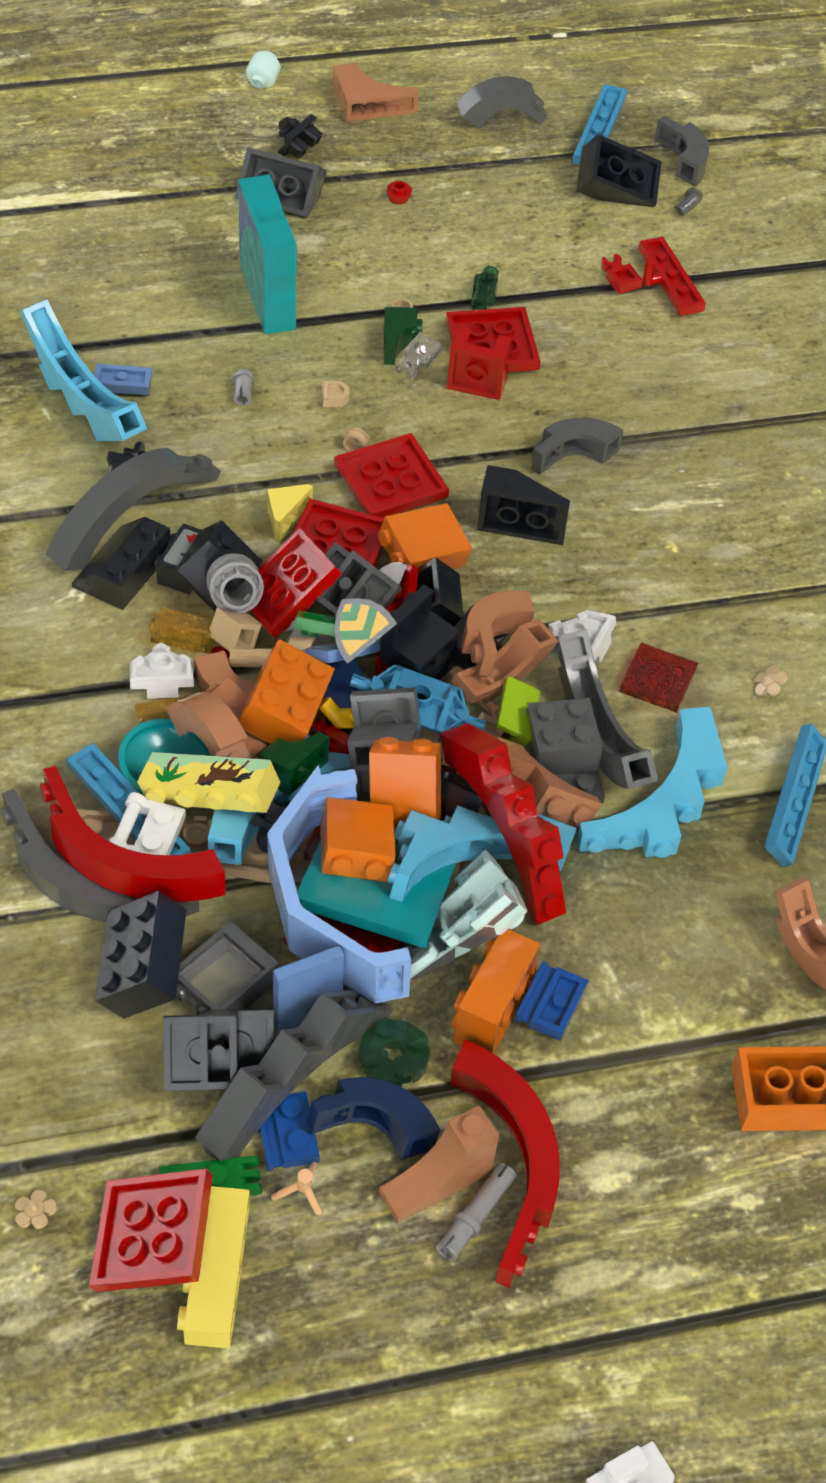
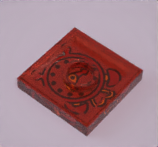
M641 643L620 685L619 692L677 713L697 670L698 663Z

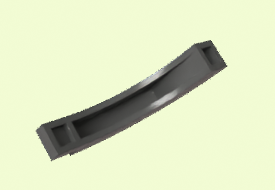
M587 629L555 636L559 641L556 644L561 663L558 671L566 699L590 698L603 746L599 768L613 783L625 789L657 782L658 777L651 749H643L636 745L623 731L611 710L599 679Z

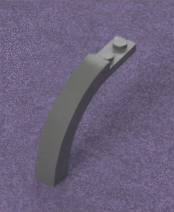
M170 448L155 449L135 456L110 471L78 501L59 527L46 555L65 571L84 569L108 529L135 502L154 490L167 485L217 481L221 470L212 464V460L204 455L197 454L196 456L186 457L177 455Z
M15 789L2 793L4 807L0 808V813L6 826L12 825L16 831L13 832V835L18 845L16 848L20 867L36 888L50 900L80 916L106 922L108 911L139 899L104 888L64 862L47 846ZM199 900L177 902L187 909L186 916L199 912Z

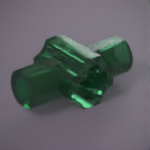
M486 266L483 268L482 273L475 275L471 301L472 310H484L488 306L495 304L499 277L497 268Z

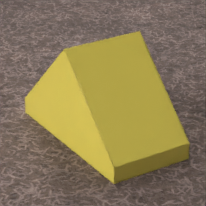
M305 484L267 489V510L275 540L280 542L298 523L309 499H313V486Z

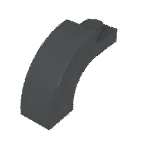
M663 116L658 119L655 141L679 155L675 176L696 187L704 177L709 153L708 141L705 135L692 123L689 122L682 126Z
M571 418L555 422L544 429L542 442H539L534 447L531 469L540 475L558 460L571 455L588 456L603 464L620 450L623 429L609 422L593 418Z

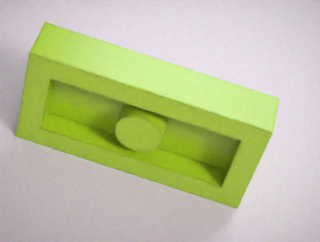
M511 676L507 677L504 681L496 727L508 733L507 740L525 746L532 739L526 712L527 703L539 702L540 690Z

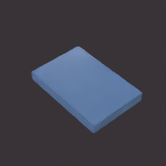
M340 946L332 947L273 970L274 1026L278 1034L281 1030L300 1026L321 993L343 991L345 955Z

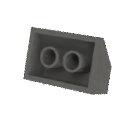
M247 147L239 179L270 175L283 211L308 218L320 198L327 171L318 165ZM238 186L235 194V199H238Z

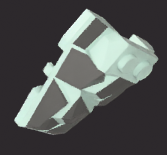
M487 850L483 851L454 879L460 886L443 899L426 949L406 942L401 947V949L408 948L411 957L410 980L418 979L443 965L451 963L468 953L471 949L502 935L507 929L517 927L523 921L528 910L518 888L504 874L503 869Z

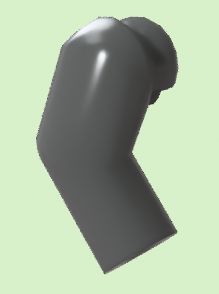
M693 187L689 188L685 193V199L675 206L677 213L684 216L697 206L703 199L702 192Z

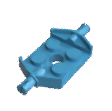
M392 665L377 677L373 676L372 680L354 673L350 682V687L352 686L363 691L416 687L417 693L427 697L425 700L418 699L421 727L437 733H442L466 723L483 731L486 720L468 715L470 710L466 707L461 688L398 665Z

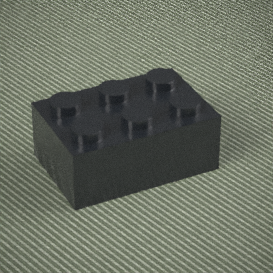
M156 891L108 911L95 1002L125 1019L176 999L187 909L162 892Z

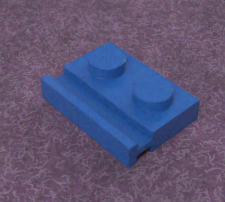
M543 961L516 1013L515 1022L520 1023L522 1021L528 1024L529 1028L561 1041L587 989L589 980L559 967L555 969L547 966L548 963Z
M306 1091L289 1094L259 1128L267 1172L282 1166L283 1168L307 1165L311 1162H320L315 1133L312 1134L306 1123L310 1110Z

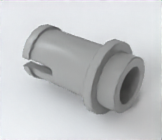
M240 369L233 375L232 382L235 385L234 402L237 405L243 406V397H245V405H249L252 401L251 386L254 384V376L249 370Z

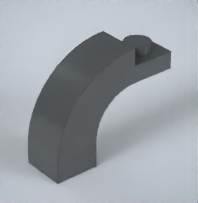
M503 76L485 80L472 87L457 101L461 116L478 128H481L492 115L505 109L520 110L540 124L547 117L543 107L545 104L539 96L535 95L532 84L517 77Z

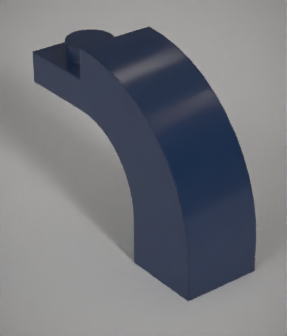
M353 1077L338 1080L334 1095L326 1094L312 1101L306 1121L312 1134L351 1122H361L375 1126L389 1137L401 1160L428 1152L436 1144L441 1130L429 1109L411 1092L394 1083L369 1077Z

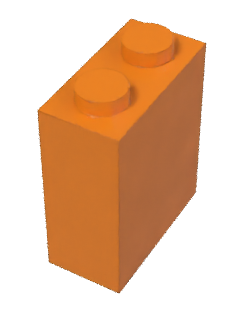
M448 503L385 516L378 533L379 542L387 550L391 563L401 562L405 565L412 563L417 568H420L435 557L452 569L465 567L473 549Z
M383 737L375 740L369 752L370 803L391 805L394 827L398 826L400 820L406 822L411 810L440 820L441 743H432L428 739H415L412 742L399 741L394 737Z
M326 797L320 822L321 873L387 882L396 857L392 806Z

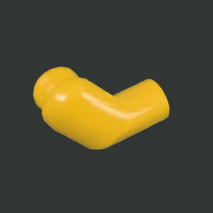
M331 697L325 698L320 703L319 709L336 728H354L352 708H339Z

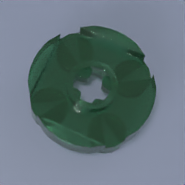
M379 1019L375 1026L367 1030L360 1042L359 1060L365 1069L366 1076L369 1078L385 1080L402 1087V1084H408L411 1081L415 1083L420 1080L429 1064L428 1036L413 1024L402 1020ZM397 1048L404 1056H396L394 1060L389 1059V1052L387 1050Z

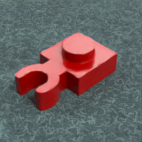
M614 254L613 262H609L605 257L602 258L601 269L606 272V279L618 294L642 287L643 279L630 263L622 264V258L619 254Z
M317 719L312 723V730L330 737L329 752L349 754L348 734L336 728L333 724L329 727L322 719Z

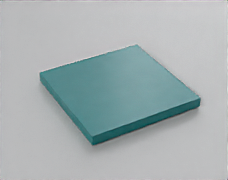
M320 840L297 890V894L302 907L311 913L426 949L456 863L443 866L423 877L410 889L404 900L400 902L389 898L393 886L391 883L322 874ZM395 840V852L399 842ZM396 855L394 863L399 864L397 863L399 855Z

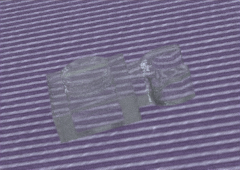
M419 332L403 350L404 357L396 362L397 372L401 373L404 368H409L407 370L408 378H414L418 373L417 368L419 366L427 368L442 352V344Z

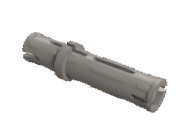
M498 1163L495 1170L464 1211L458 1212L454 1216L452 1227L436 1245V1249L442 1257L446 1258L450 1252L448 1260L456 1261L469 1240L479 1235L481 1224L510 1185L517 1179V1174L510 1166H507L503 1172L505 1164Z

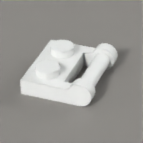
M130 793L125 802L127 808L114 837L108 841L141 853L170 855L186 818L185 809L146 799L145 796L139 793ZM138 814L147 815L135 845L127 844L126 841Z

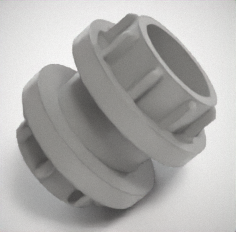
M236 553L223 555L211 564L207 572V588L214 604L220 609L238 614L245 613L253 609L262 598L264 590L262 577L255 563L244 555ZM231 579H245L244 583L237 589L230 590L224 588Z

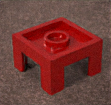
M458 326L450 347L447 389L500 400L508 378V369L505 368L511 349L512 337L499 335L494 349L467 343L471 329Z

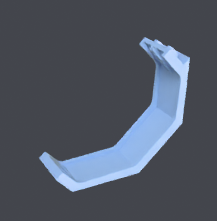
M318 765L267 833L269 875L289 951L303 959L332 947L340 946L345 955L344 985L375 1004L409 997L411 957L408 948L383 953L372 952L307 911L300 904L289 863L311 831L320 826L326 797L357 801L356 784L358 779L355 769L338 770L330 774L321 775Z

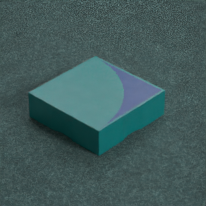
M270 175L238 179L240 267L264 334L296 330L297 244L281 207L275 186Z

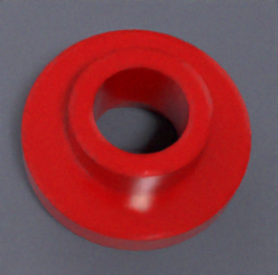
M395 181L387 186L386 193L392 203L404 204L411 197L412 188L404 181Z

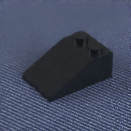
M597 134L582 147L576 191L600 201L655 207L657 204L662 161Z
M487 465L481 490L477 530L563 545L570 501L517 470Z

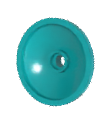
M154 719L135 726L125 735L118 752V767L121 774L144 796L137 781L152 752L211 755L203 741L196 734L189 732L179 737L171 719Z

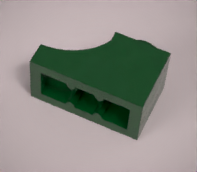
M385 307L384 364L395 365V360L401 351L408 347H416L417 336H422L423 326L422 319H417V308Z
M318 732L309 738L297 741H285L277 738L268 747H264L260 751L257 759L271 760L280 780L277 790L290 796L307 781L318 765L319 768H322L328 762L330 737Z

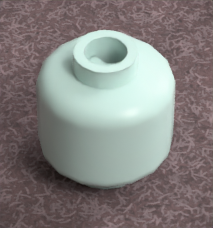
M256 52L251 57L246 68V77L251 85L257 89L271 88L277 80L281 65L272 52Z

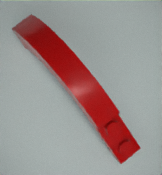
M52 766L43 769L44 783H40V792L45 803L50 802L52 840L65 860L86 878L114 892L139 899L156 891L162 892L175 902L206 900L225 895V870L214 849L183 855H154L118 846L98 835L84 822L68 793L57 767Z
M464 1040L452 1068L450 1086L478 1098L505 1122L519 1145L525 1163L527 1177L526 1197L499 1265L495 1282L510 1288L514 1275L521 1278L528 1260V1256L523 1254L526 1244L534 1245L540 1225L549 1228L560 1180L558 1143L546 1109L526 1080L497 1055L477 1044Z

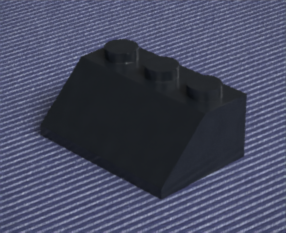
M142 517L120 526L72 582V587L124 610L155 573L154 563L158 554H163L168 546V541L171 537L170 528L147 517Z

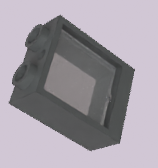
M230 921L180 962L176 1000L182 1004L186 1002L194 1009L195 1015H201L202 1010L246 1009L273 986V970L279 968V962Z

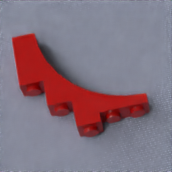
M469 723L440 733L445 763L456 770L472 786L486 805L502 833L523 885L531 921L539 925L566 914L558 860L564 858L559 827L538 816L533 785L512 774L507 743Z

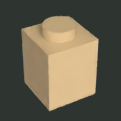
M217 607L208 635L229 652L230 649H254L262 624L247 612L238 614Z

